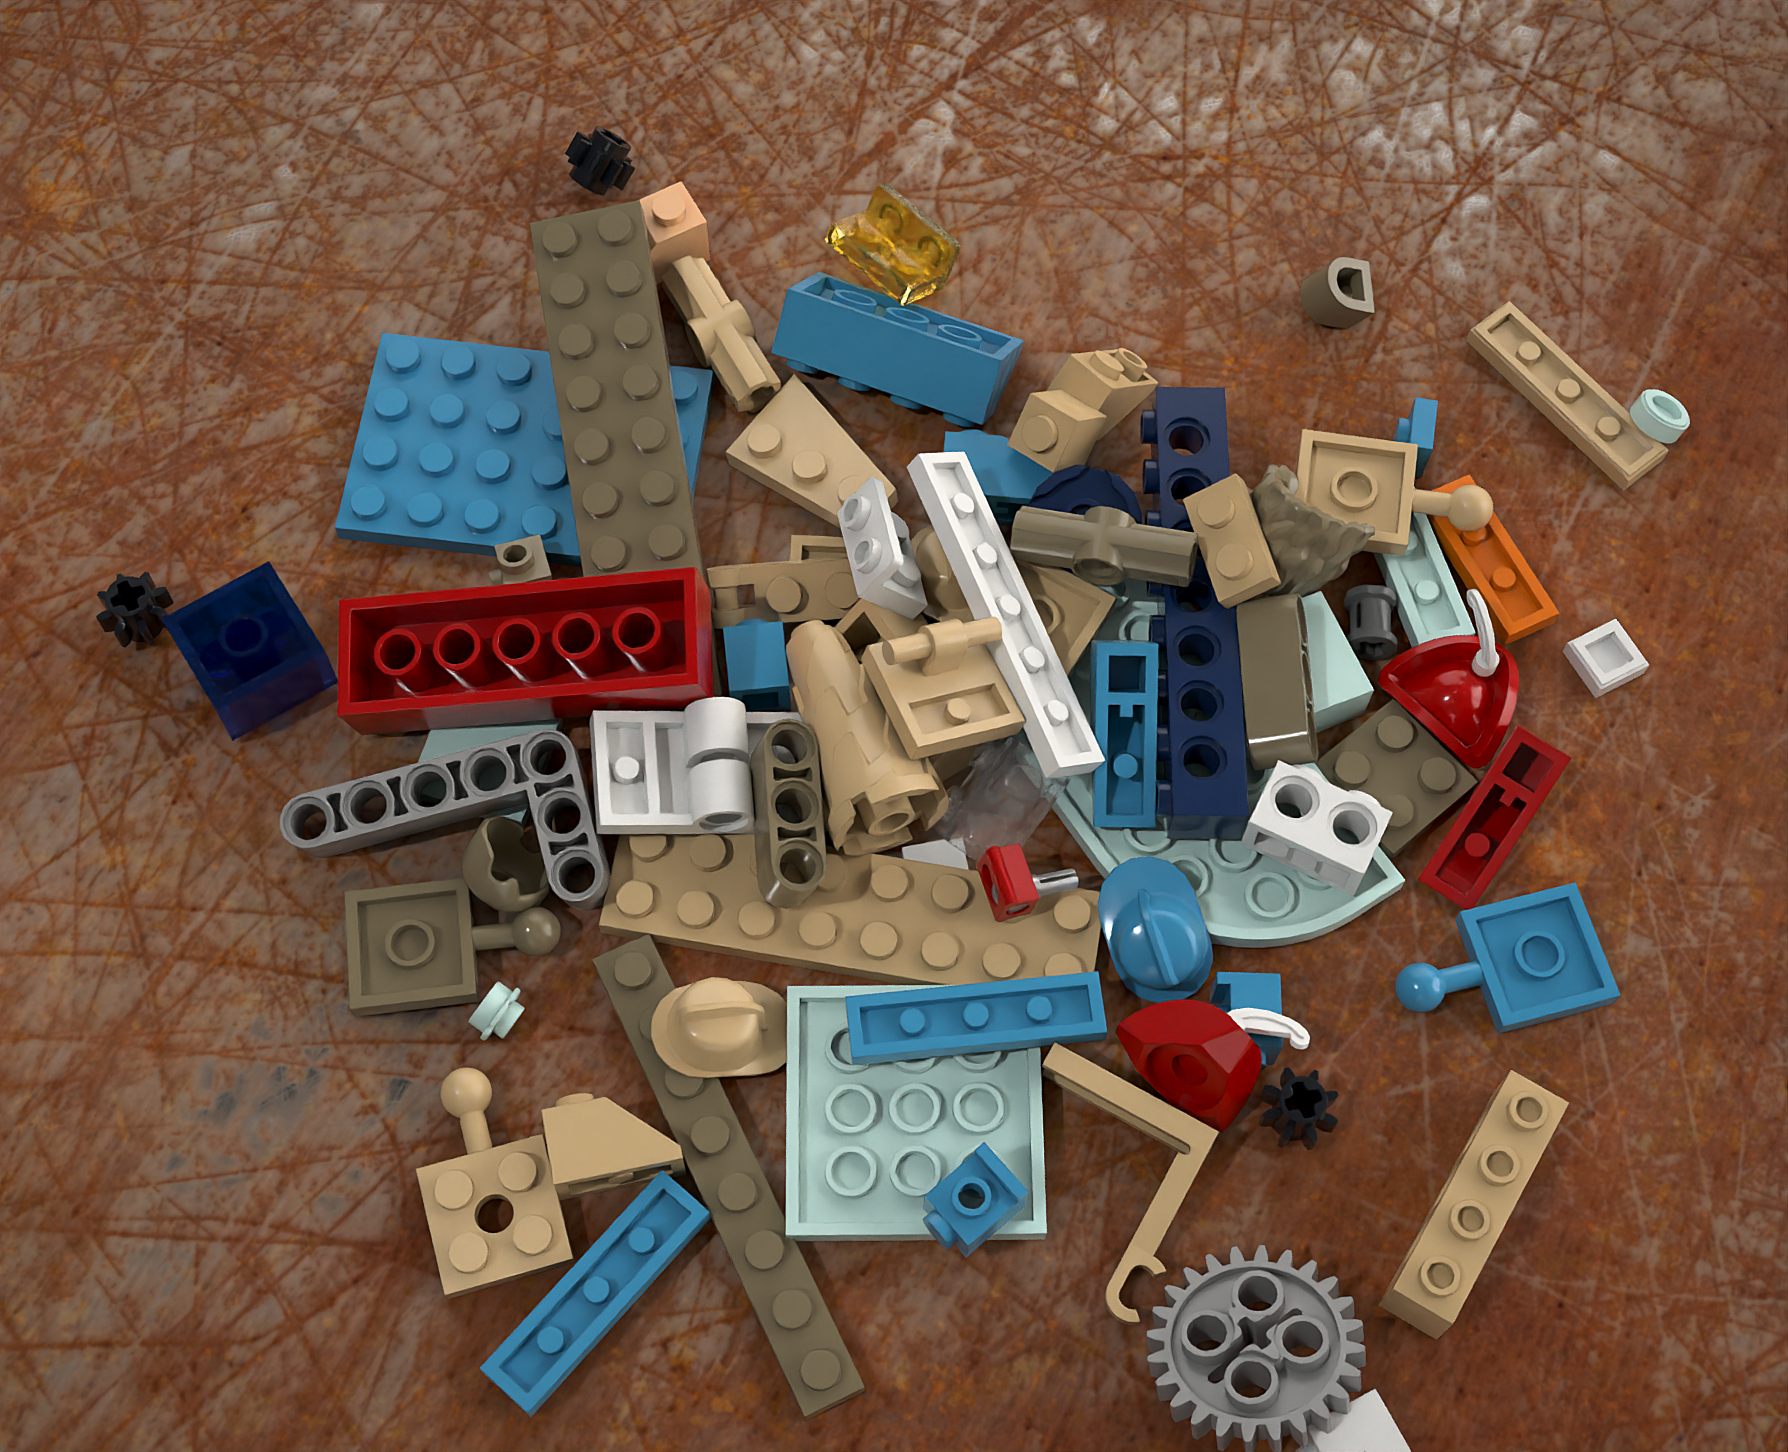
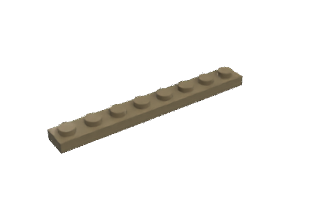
M650 934L593 958L594 967L675 1142L681 1146L683 1159L707 1210L710 1212L713 1224L804 1420L806 1421L865 1392V1386L795 1239L786 1238V1220L718 1077H687L671 1069L656 1053L651 1039L652 1016L660 1000L672 992L675 986Z

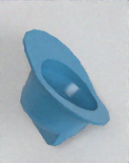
M1152 856L1131 858L1115 867L1102 883L1097 903L1100 924L1116 971L1123 983L1141 999L1156 1003L1183 1000L1194 994L1209 976L1213 952L1211 938L1199 903L1187 877L1169 861Z

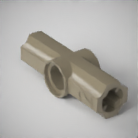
M1021 506V509L1016 512L1012 526L1010 552L1014 560L1070 568L1080 579L1096 585H1117L1123 581V577L1188 587L1189 583L1192 582L1196 565L1198 533L1136 524L1135 519L1128 513L1112 507H1093L1087 510L1085 515Z

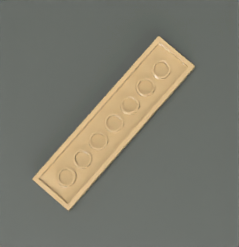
M620 834L611 870L610 884L606 892L599 921L600 932L603 934L638 939L650 934L653 942L901 985H966L1094 972L1101 930L1097 903L1100 895L1099 891L1076 888L1070 891L1041 896L1030 914L1009 918L1004 922L995 921L978 871L873 853L867 855H845L842 848H839L837 851L835 847L825 846L827 860L826 875L812 894L797 907L789 909L775 907L765 900L759 890L754 834ZM780 863L779 867L785 879L795 884L804 883L803 875L798 867L790 863Z

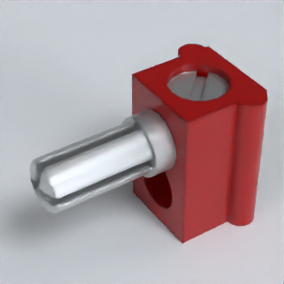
M1020 843L1003 847L992 846L985 850L976 865L995 921L1004 922L1009 918L1030 914L1041 896L1070 891L1078 887V877L1072 868L1042 875H1031Z

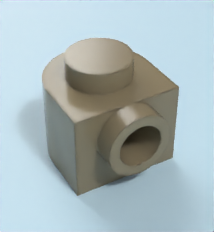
M1339 257L1307 276L1300 288L1301 302L1307 314L1319 324L1348 329L1374 314V293L1369 261Z
M540 534L494 545L500 569L489 571L492 585L552 580Z

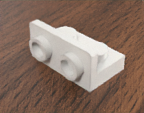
M870 477L855 494L850 495L845 500L842 508L837 512L857 595L859 598L913 620L928 604L921 582V573L915 563L909 529L905 521L890 511L883 482Z

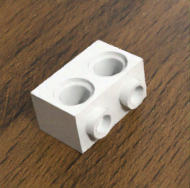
M1278 760L1248 822L1241 845L1354 896L1393 812L1381 807L1375 798L1364 792L1356 790L1345 791L1324 781L1318 772L1307 766L1299 764L1291 766ZM1279 803H1291L1297 806L1304 816L1300 818L1287 817L1278 810L1276 805ZM1339 828L1348 829L1357 835L1360 843L1354 845L1346 844L1336 837L1333 830Z

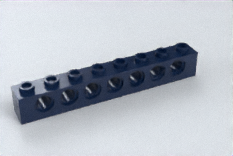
M1155 387L1151 409H1142L1140 420L1141 444H1151V459H1144L1142 490L1143 494H1153V510H1146L1144 525L1194 532L1186 507L1175 500L1184 499L1230 476L1225 388ZM1185 449L1193 453V455H1181L1174 450ZM1198 545L1197 555L1199 558H1196L1192 582L1189 583L1188 587L1146 581L1147 597L1157 598L1158 615H1150L1148 641L1158 643L1160 658L1157 705L1162 706V724H1157L1156 760H1164L1165 780L1156 781L1155 812L1157 817H1166L1167 838L1241 839L1249 817L1237 605L1227 609L1218 602ZM1193 602L1203 610L1198 612L1187 611L1179 603ZM1195 655L1203 659L1206 664L1192 666L1184 662L1181 656ZM1192 708L1203 711L1209 719L1206 721H1194L1188 718L1183 711ZM1193 763L1201 764L1211 771L1212 776L1205 778L1193 776L1186 770L1185 766Z

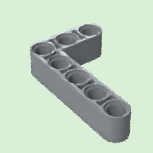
M553 729L526 733L300 794L292 798L283 807L280 815V830L288 842L307 855L325 858L530 803L548 881L552 890L570 907L578 910H592L603 904L610 884L611 871L602 835L596 834L595 807L584 762L570 739L562 732ZM554 749L566 752L565 764L559 772L553 775H543L538 772V763L546 752ZM493 765L505 766L506 778L499 788L493 791H483L480 789L479 780L487 768ZM434 781H444L447 791L444 799L434 807H422L421 794L423 789ZM375 797H385L387 808L384 815L374 823L365 824L362 820L364 805ZM565 807L579 808L581 818L573 831L566 834L553 832L552 821L554 815L559 810ZM324 812L327 819L324 831L314 839L305 840L303 827L306 820L316 813ZM587 864L593 866L595 869V879L591 887L582 893L569 892L566 887V879L570 871L579 865Z

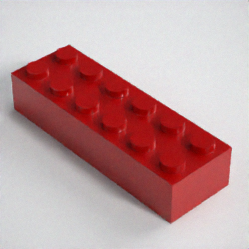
M696 567L339 600L337 716L361 735L591 716L593 710L651 711L686 708L697 700L713 697L710 589Z

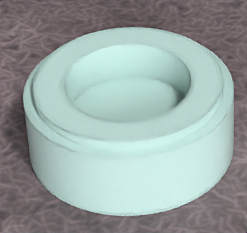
M1649 389L1643 391L1630 408L1631 418L1637 427L1646 435L1659 442H1676L1690 424L1689 415L1684 406L1674 397L1660 390Z

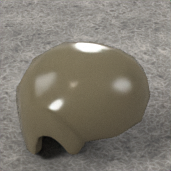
M502 816L484 819L475 831L462 855L461 872L466 884L476 897L496 910L516 914L526 911L531 907L539 906L548 895L550 883L542 852L531 853L523 846L524 825Z

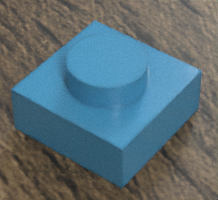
M1415 397L1408 418L1398 417L1393 441L1418 444L1415 477L1421 478L1433 450L1438 401Z

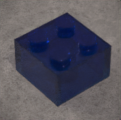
M269 561L161 619L232 741L338 683L326 651Z

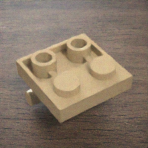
M989 617L967 623H962L958 619H951L921 626L917 634L867 645L861 661L910 760L1016 735L1020 732L1026 720L986 643L999 641L1002 638V626L997 617Z

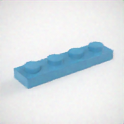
M1098 971L845 996L852 1065L1053 1045L1054 1042L1057 1044L1098 1041L1105 1040L1107 1035Z
M661 1170L480 1367V1370L526 1414L532 1417L711 1219L710 1212Z

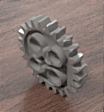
M1259 1245L1254 1261H1245L1238 1247H1232L1230 1264L1224 1266L1213 1255L1208 1254L1206 1255L1208 1273L1203 1276L1195 1270L1185 1267L1183 1269L1186 1290L1172 1285H1167L1164 1288L1166 1302L1169 1307H1153L1154 1326L1157 1329L1147 1331L1146 1335L1149 1351L1153 1353L1147 1357L1151 1377L1158 1378L1155 1381L1159 1400H1172L1170 1402V1409L1175 1423L1192 1416V1435L1197 1440L1211 1429L1216 1430L1217 1445L1220 1451H1224L1230 1445L1233 1438L1237 1437L1243 1438L1245 1452H1254L1258 1440L1267 1439L1273 1452H1281L1282 1437L1290 1434L1300 1446L1305 1448L1308 1446L1307 1426L1310 1424L1329 1434L1332 1431V1425L1328 1409L1346 1415L1350 1412V1399L1346 1391L1360 1392L1362 1388L1361 1371L1357 1368L1366 1366L1365 1346L1360 1344V1342L1364 1341L1362 1320L1352 1319L1355 1313L1354 1300L1351 1296L1338 1298V1279L1332 1276L1317 1283V1262L1314 1260L1305 1264L1299 1271L1294 1269L1291 1250H1286L1277 1263L1268 1262L1265 1245ZM1261 1301L1272 1305L1264 1311H1253L1246 1308V1306L1253 1302ZM1206 1340L1222 1343L1220 1347L1214 1350L1204 1351L1195 1348L1197 1344ZM1304 1346L1317 1350V1353L1309 1357H1297L1289 1353L1297 1347ZM1219 1380H1221L1220 1382H1218V1383H1216V1384L1211 1383L1212 1381H1219ZM1248 1386H1258L1267 1390L1265 1394L1254 1398L1238 1394L1240 1390Z

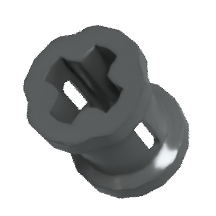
M1361 585L1353 587L1346 592L1344 608L1350 613V634L1346 636V639L1358 660L1376 661L1386 659L1397 651V638L1391 633V612L1396 605V593L1388 587Z

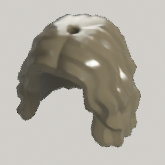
M1275 464L1269 465L1260 483L1249 494L1281 581L1280 585L1262 594L1273 597L1299 593L1301 598L1316 592L1328 581L1340 577L1347 569L1350 557L1363 550L1368 538L1375 535L1376 530L1375 527L1367 523L1350 522L1345 524L1343 520L1323 513L1316 507L1307 506L1301 499L1294 497L1298 490V480L1294 472L1290 471L1283 464L1280 466Z

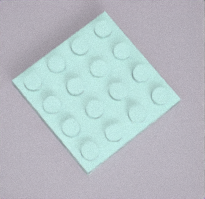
M955 985L787 986L786 1238H794L795 1241L936 1240L923 1222V1218L927 1215L923 1209L924 1196L972 1156L974 1150L985 1142L1028 1190L1025 1207L987 1240L1045 1239L1047 1235L1040 1046L852 1065L845 996ZM965 1190L958 1197L961 1205L967 1209H976L984 1202L983 1198L975 1190Z

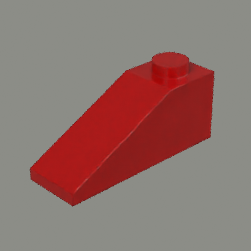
M1517 725L1418 880L1463 909L1474 908L1572 757L1522 726Z

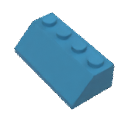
M817 272L788 288L771 353L787 358L786 364L795 370L806 373H818L820 369L839 376L838 382L845 387L859 391H869L873 387L890 393V400L903 407L921 409L925 405L943 411L942 417L953 424L974 427L975 423L982 425L995 413L1021 353L1024 340L822 272Z

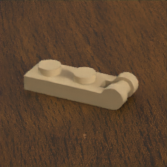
M848 557L726 565L706 569L707 585L710 588H714L715 608L711 609L713 628L716 629L736 626L741 621L748 619H763L768 622L782 621V623L842 619L861 599L857 595ZM754 584L756 604L739 605L737 586Z

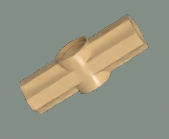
M689 255L673 262L671 268L661 276L662 287L685 323L684 327L688 341L698 361L704 368L712 367L722 387H724L739 412L750 411L755 413L764 409L781 389V382L757 345L754 327L744 307L738 300L730 302L704 258L696 259Z

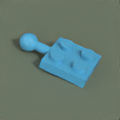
M1576 882L1460 911L1455 922L1470 962L1440 970L1427 963H1413L1401 970L1395 982V992L1400 1003L1405 1008L1420 1013L1435 1009L1447 993L1479 985L1498 1034L1611 1005L1621 996Z

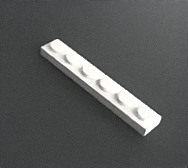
M965 452L918 454L907 466V469L975 621L997 617L1001 623L1002 638L999 641L986 643L1026 720L1023 729L1045 778L1051 779L1093 772L1105 761L1104 756Z

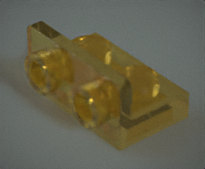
M887 183L875 187L866 210L832 223L825 242L903 307L943 289L961 250V245L958 241Z

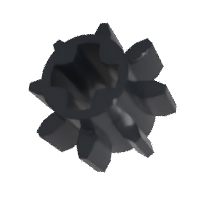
M596 126L588 137L577 131L565 152L569 157L568 162L574 165L569 175L579 185L598 195H605L608 188L611 189L612 186L623 190L635 170V167L631 165L632 160L627 157L631 146L617 134L600 126Z
M144 572L140 578L133 576L124 577L120 573L117 575V580L109 586L107 591H99L97 594L107 610L98 614L96 618L104 632L114 631L122 647L126 648L131 641L146 642L151 646L154 644V638L161 633L163 628H172L173 626L168 613L164 609L170 607L174 602L166 587L156 588L148 572Z
M1287 1067L1284 1068L1280 1076L1281 1090L1273 1085L1264 1086L1259 1097L1265 1103L1272 1105V1108L1262 1114L1259 1125L1263 1127L1272 1125L1274 1130L1280 1135L1278 1139L1279 1147L1283 1148L1289 1140H1302L1307 1150H1311L1317 1142L1315 1128L1329 1133L1335 1128L1338 1120L1325 1111L1334 1104L1339 1095L1337 1091L1325 1092L1324 1088L1317 1082L1319 1071L1314 1070L1308 1077H1295L1293 1071ZM1291 1099L1294 1100L1298 1108L1308 1107L1310 1109L1307 1118H1304L1299 1110L1289 1111L1287 1109Z

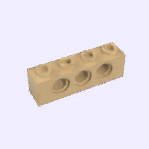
M1510 1070L1490 1097L1379 1306L1436 1340L1453 1325L1569 1102Z

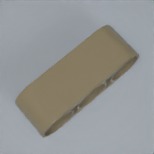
M1299 593L1241 602L1237 604L1236 610L1246 736L1254 770L1275 768L1278 760L1291 766L1295 764L1317 763L1318 745L1308 635L1301 596Z
M788 718L778 720L768 728L752 752L750 759L755 815L754 838L757 882L760 893L765 900L775 907L784 909L797 907L803 903L819 886L826 875L827 867L817 740L809 726L799 720ZM771 746H781L788 749L794 756L796 764H786L778 760L773 754ZM786 804L792 807L798 814L800 823H788L781 819L775 805ZM780 863H790L798 867L803 875L804 883L795 884L785 879L779 867Z

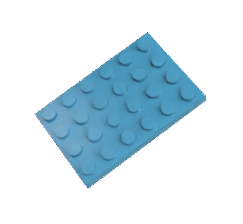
M382 333L335 525L339 539L497 557L494 545L540 534L548 563L582 567L549 352ZM670 365L693 502L714 387L713 370Z

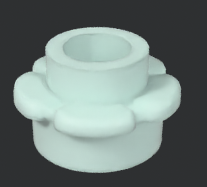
M498 981L468 1021L482 1032L480 1039L487 1040L492 1032L503 1039L525 1009L516 1002L521 993L519 988L511 991Z

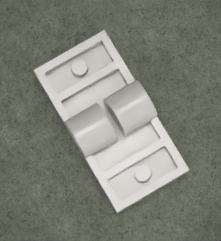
M711 697L697 700L689 704L684 711L593 710L590 718L596 834H754L755 815L750 768L751 754L772 724L778 720L788 718L801 721L799 713L746 712L743 702L729 697ZM771 746L772 752L778 760L786 764H796L794 756L788 749L781 746ZM786 804L775 805L781 819L788 823H800L799 816L792 807ZM824 821V833H829Z

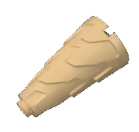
M812 620L799 625L791 633V640L786 645V655L795 684L792 688L793 697L801 721L809 726L817 740L823 818L835 849L838 851L839 847L842 846L845 855H867L888 850L912 840L913 838L907 825L920 818L925 831H927L943 816L948 808V795L928 757L910 760L863 663L859 664L839 629L830 625H824L820 620Z

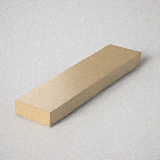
M1510 301L1469 331L1466 341L1623 491L1665 458L1669 450L1661 442L1641 431L1632 420L1629 412Z

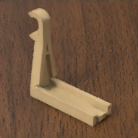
M1054 1042L1042 1064V1067L1045 1069L1041 1077L1178 1151L1105 1292V1303L1110 1314L1124 1324L1137 1325L1140 1323L1137 1310L1128 1309L1123 1306L1119 1300V1292L1128 1275L1134 1269H1145L1153 1278L1165 1275V1267L1154 1257V1254L1214 1144L1219 1131Z

